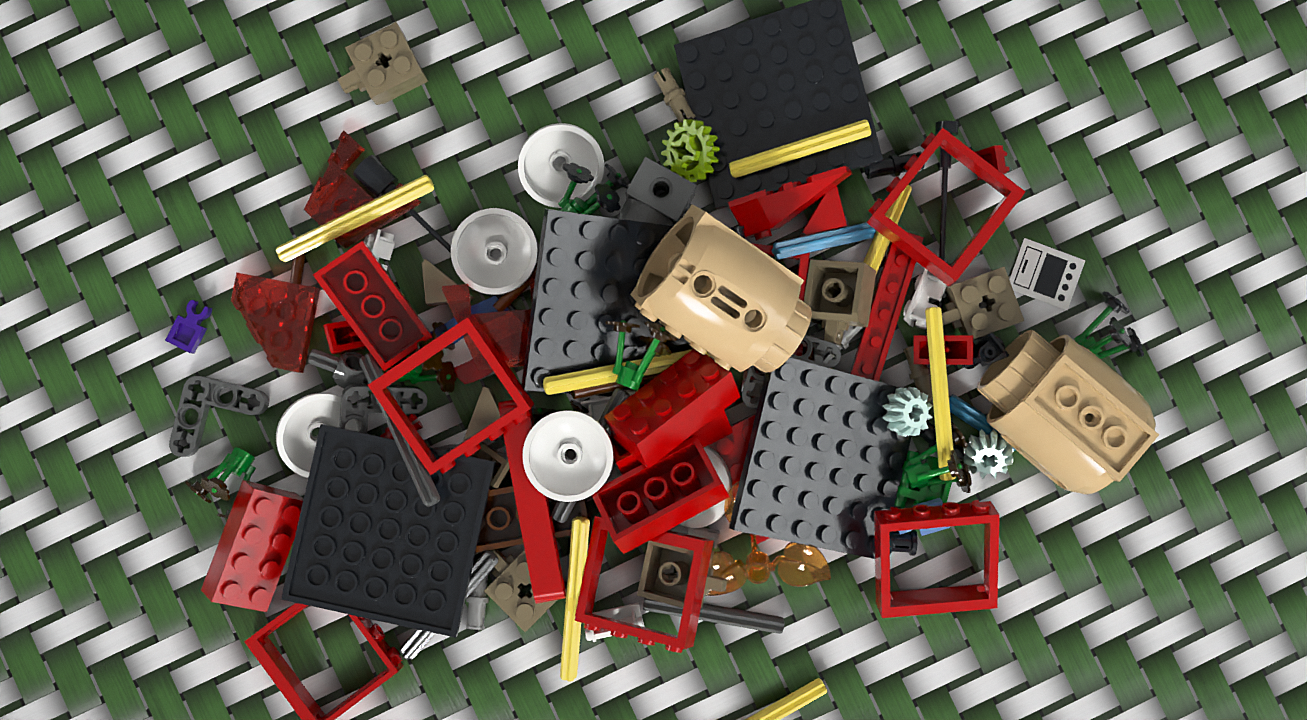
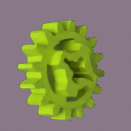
M684 119L683 123H674L675 130H667V134L670 137L669 140L662 141L667 146L666 150L661 152V155L667 156V160L663 165L671 166L670 171L690 182L705 180V173H713L714 171L711 163L718 162L714 152L719 151L720 147L713 145V142L717 140V136L709 135L712 128L710 126H703V121Z

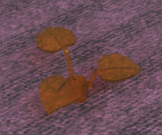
M740 481L728 491L730 497L725 499L724 511L729 522ZM750 534L752 552L746 558V565L741 559L734 561L732 555L727 552H714L711 568L714 569L713 575L728 579L726 591L718 592L709 589V594L705 596H717L736 591L745 584L747 579L754 584L764 583L768 580L770 571H775V566L778 563L780 578L786 584L796 587L809 586L819 581L830 580V568L826 558L817 547L811 544L803 545L790 542L785 546L784 556L779 555L770 562L766 553L758 551L756 535Z

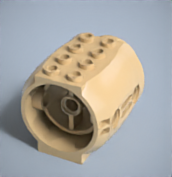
M693 204L684 217L669 230L647 261L635 289L630 294L636 301L634 306L640 310L642 315L653 322L660 319L659 322L665 326L668 332L679 339L684 335L683 338L690 343L691 347L703 355L707 352L708 355L714 358L717 364L728 371L733 367L742 372L752 365L765 373L776 370L798 348L808 330L812 316L811 307L799 299L801 285L804 282L802 278Z
M1033 330L1024 332L1005 348L1010 356L992 363L977 385L978 391L993 403L986 417L987 423L996 429L1002 438L1058 486L1068 491L1088 495L1105 488L1113 481L1120 482L1159 436L1155 431L1156 422L1151 407L1143 396L1116 371L1068 335L1059 336L1048 343Z

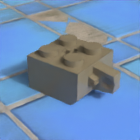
M397 22L345 47L353 65L349 67V73L337 79L346 94L358 88L361 92L367 90L370 98L376 105L385 104L428 82ZM386 62L390 65L388 68H384Z
M810 259L804 302L811 307V321L822 323V328L825 329L824 341L841 345L844 330L848 331L849 326L868 327L876 270L864 262Z
M1005 267L951 285L945 289L949 303L945 304L947 312L942 313L943 325L952 323L953 328H958L961 335H974L975 339L1024 321ZM985 301L987 306L980 309L979 303Z
M648 541L637 596L683 608L694 551ZM713 550L701 608L705 595L709 594V589L718 592L726 591L728 579L713 575L714 569L711 568L714 555ZM674 568H676V571L678 572V576H677V574L673 573V572H674Z
M494 549L493 552L499 559L498 563L494 566L496 569L492 572L496 579L484 592L526 632L557 600L536 604L532 589L531 593L522 592V584L525 586L528 583L531 584L525 550L517 558L512 554L506 558L498 549ZM564 581L565 592H566V591H567V583Z

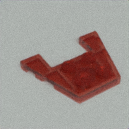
M345 131L340 134L338 138L340 143L335 153L332 152L327 161L329 166L323 178L319 177L304 208L320 226L374 200L369 193L346 173V170L365 149ZM399 183V184L395 187V189H397V188H399V187H401V186H403V185H402L401 183ZM417 198L335 238V240L342 247L347 248L415 208L421 201Z
M529 278L531 304L533 300L535 278ZM468 283L442 286V291L457 324L467 317L474 315L509 367L524 366L531 308L471 313ZM468 333L463 335L477 369H492Z

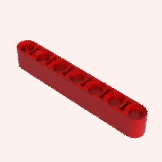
M513 399L498 403L500 417L517 406ZM532 409L528 411L531 415L516 425L512 421L504 426L506 432L503 433L533 596L535 603L538 604L566 598L549 499L533 486L527 477L523 465L524 443L534 426Z

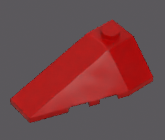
M843 166L806 178L807 183L801 184V181L782 184L778 188L779 192L774 193V191L766 192L762 190L732 200L728 204L739 226L744 225L745 237H755L756 241L771 237V231L780 229L849 177L852 172L849 167Z

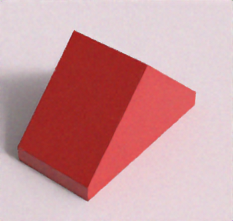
M837 186L822 197L799 235L800 237L847 226Z
M347 321L323 325L332 354L341 355V353L344 354L349 351L366 348Z
M914 335V364H930L927 335ZM944 335L946 365H973L974 335Z

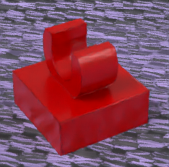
M994 145L975 152L1002 174H1007L1009 171V167L1005 165L1004 157L1007 156V152L1003 151V145Z

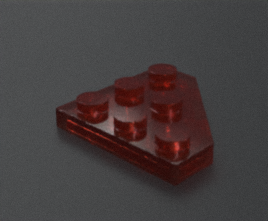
M236 272L231 302L246 320L247 328L255 341L262 346L267 354L266 358L273 368L304 373L320 288Z

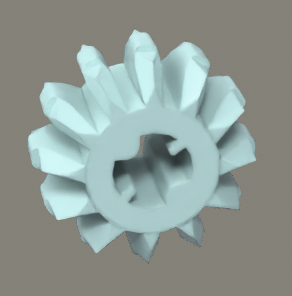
M900 387L896 389L895 394L887 395L889 404L883 405L887 410V414L882 417L885 421H889L887 428L905 437L920 435V429H928L926 420L933 418L928 414V410L933 407L932 404L927 402L928 395L914 387Z
M982 429L979 432L980 437L970 435L969 443H967L968 447H963L965 453L963 458L964 463L969 465L972 474L980 472L982 479L987 474H991L996 479L998 471L1006 474L1008 470L1007 465H1012L1013 447L1001 435L997 437V432L994 429L989 435H985Z

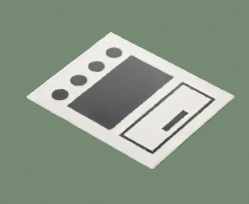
M1024 238L1009 280L1013 291L1068 310L1085 260Z

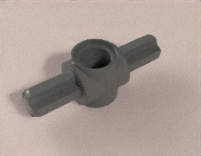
M312 349L308 363L333 372L332 378L340 387L345 389V387L352 384H369L359 363L360 358L363 356L362 354L349 351L344 354L341 353L338 358L317 349Z

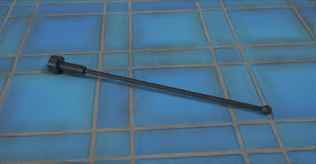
M938 121L935 123V135H937L942 127L953 136L958 135L959 122ZM940 147L942 193L939 258L945 261L948 169H951L952 156ZM942 296L941 301H937V306L941 308L942 313H943V296Z

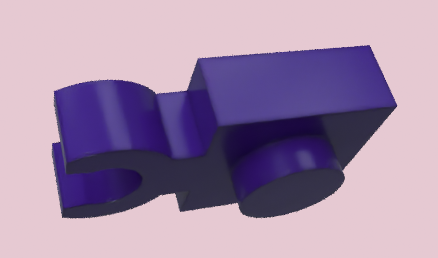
M196 300L188 302L186 307L188 315L186 317L177 316L165 341L191 354H195L207 328L200 325L201 322L208 319L212 313V308L205 306L203 311L197 314L196 307L199 302Z

